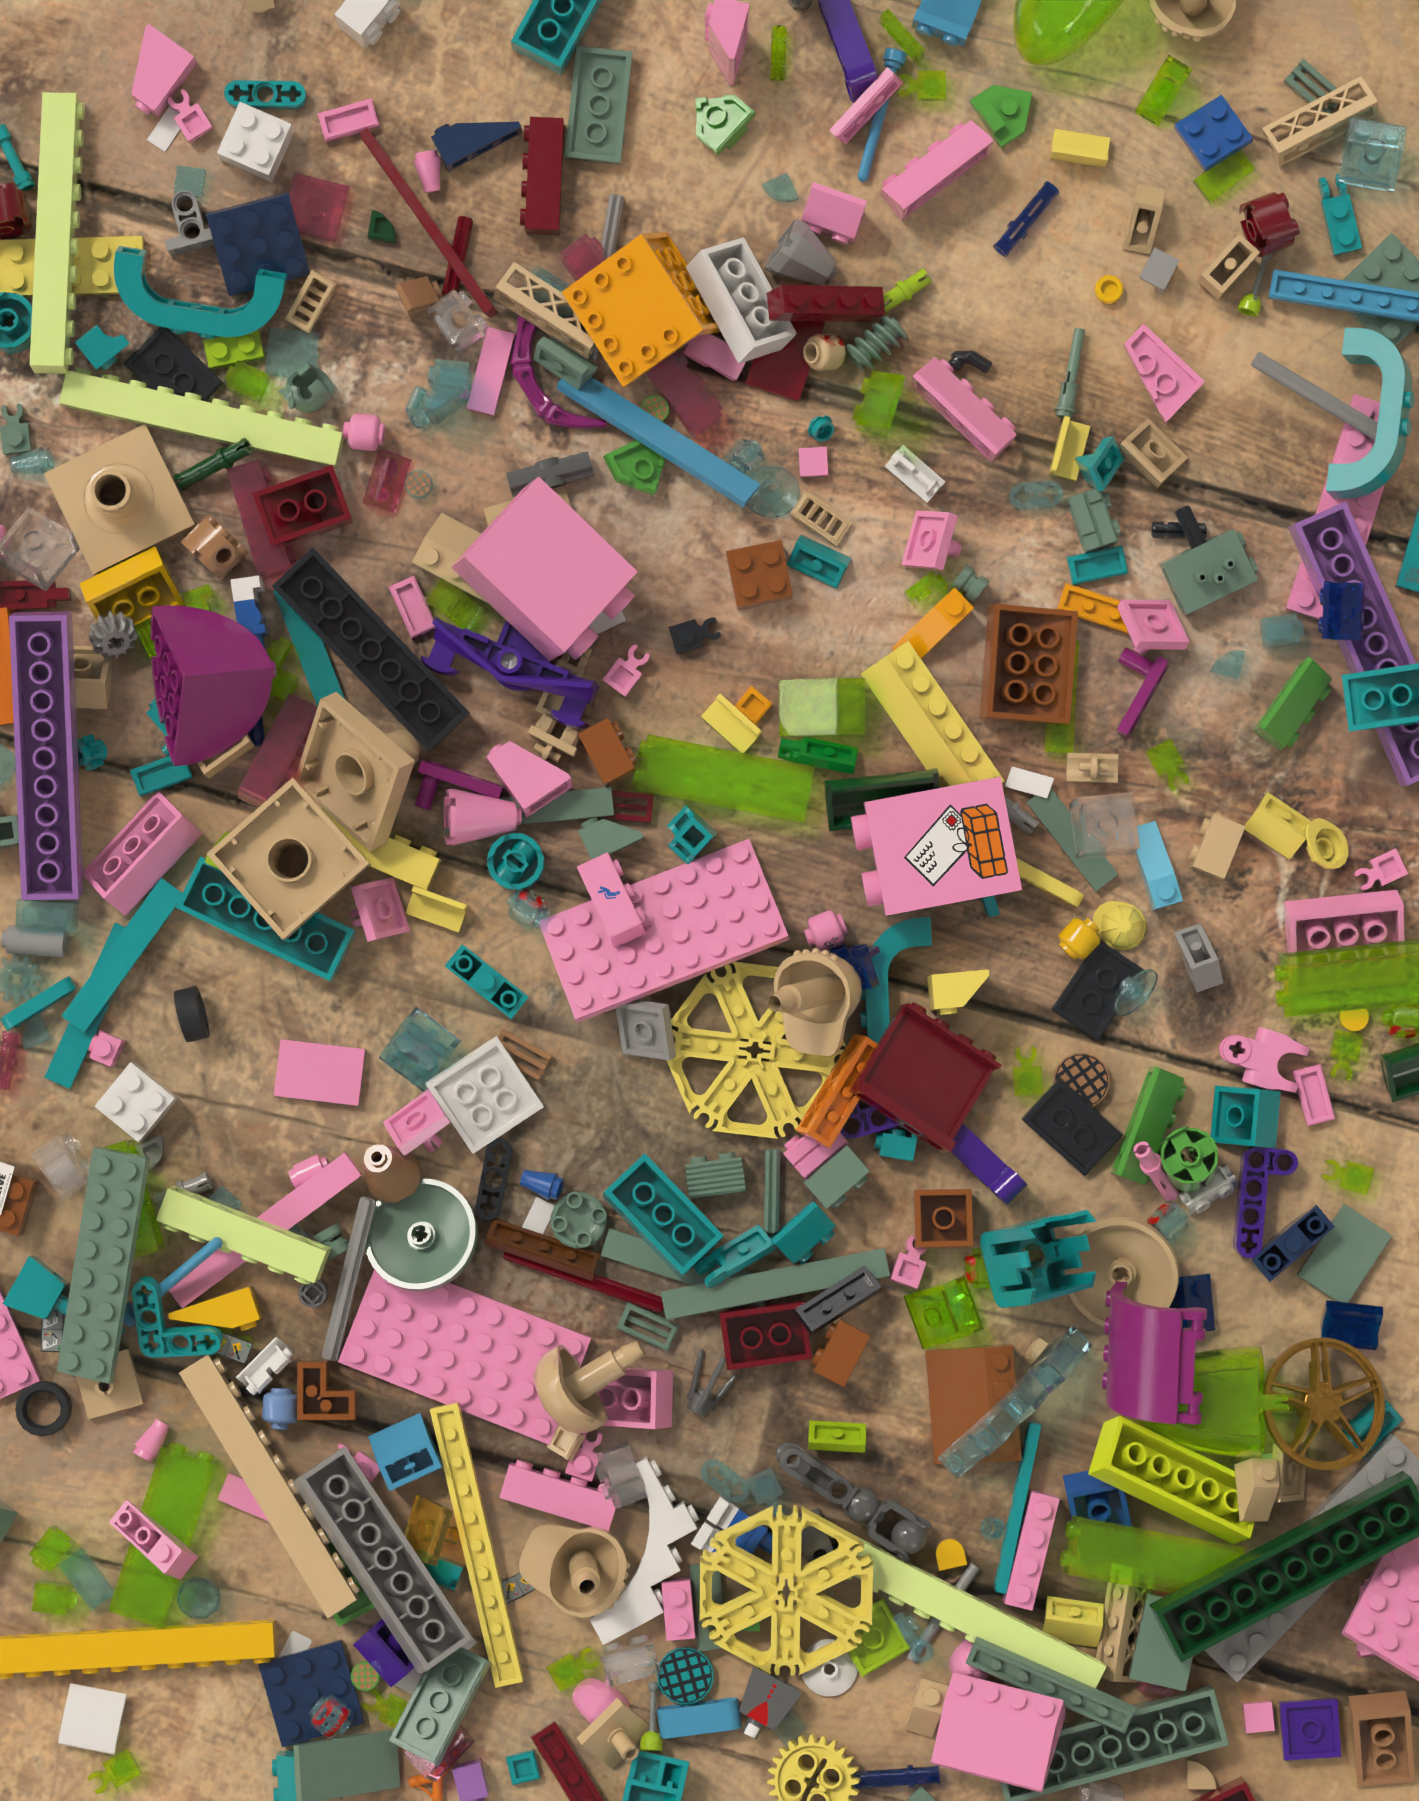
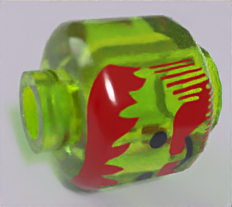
M1398 1000L1392 1002L1390 1008L1384 1009L1382 1015V1025L1387 1026V1033L1391 1037L1414 1039L1419 1034V1005Z
M981 1247L972 1248L973 1254L966 1255L963 1260L965 1280L967 1283L973 1284L974 1289L990 1288Z

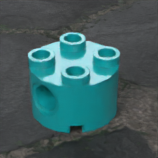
M511 833L501 836L492 844L488 852L487 866L490 875L500 886L508 890L522 891L532 887L540 880L544 871L545 858L542 849L533 838L522 833Z

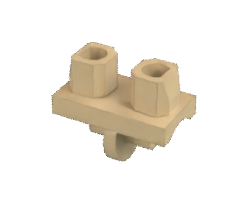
M543 714L535 726L531 725L528 733L530 736L546 743L547 746L544 747L536 743L533 751L541 754V759L545 761L549 758L557 763L559 762L561 755L552 751L553 748L574 758L578 751L576 746L579 740L578 733L580 732L566 727L561 738L558 739L550 735L557 721Z
M1067 753L1066 782L1118 783L1119 754Z

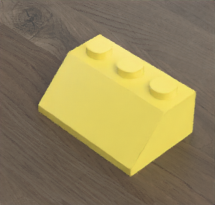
M989 970L928 976L930 1011L937 1010V1016L956 1014L957 1008L964 1007L988 978Z

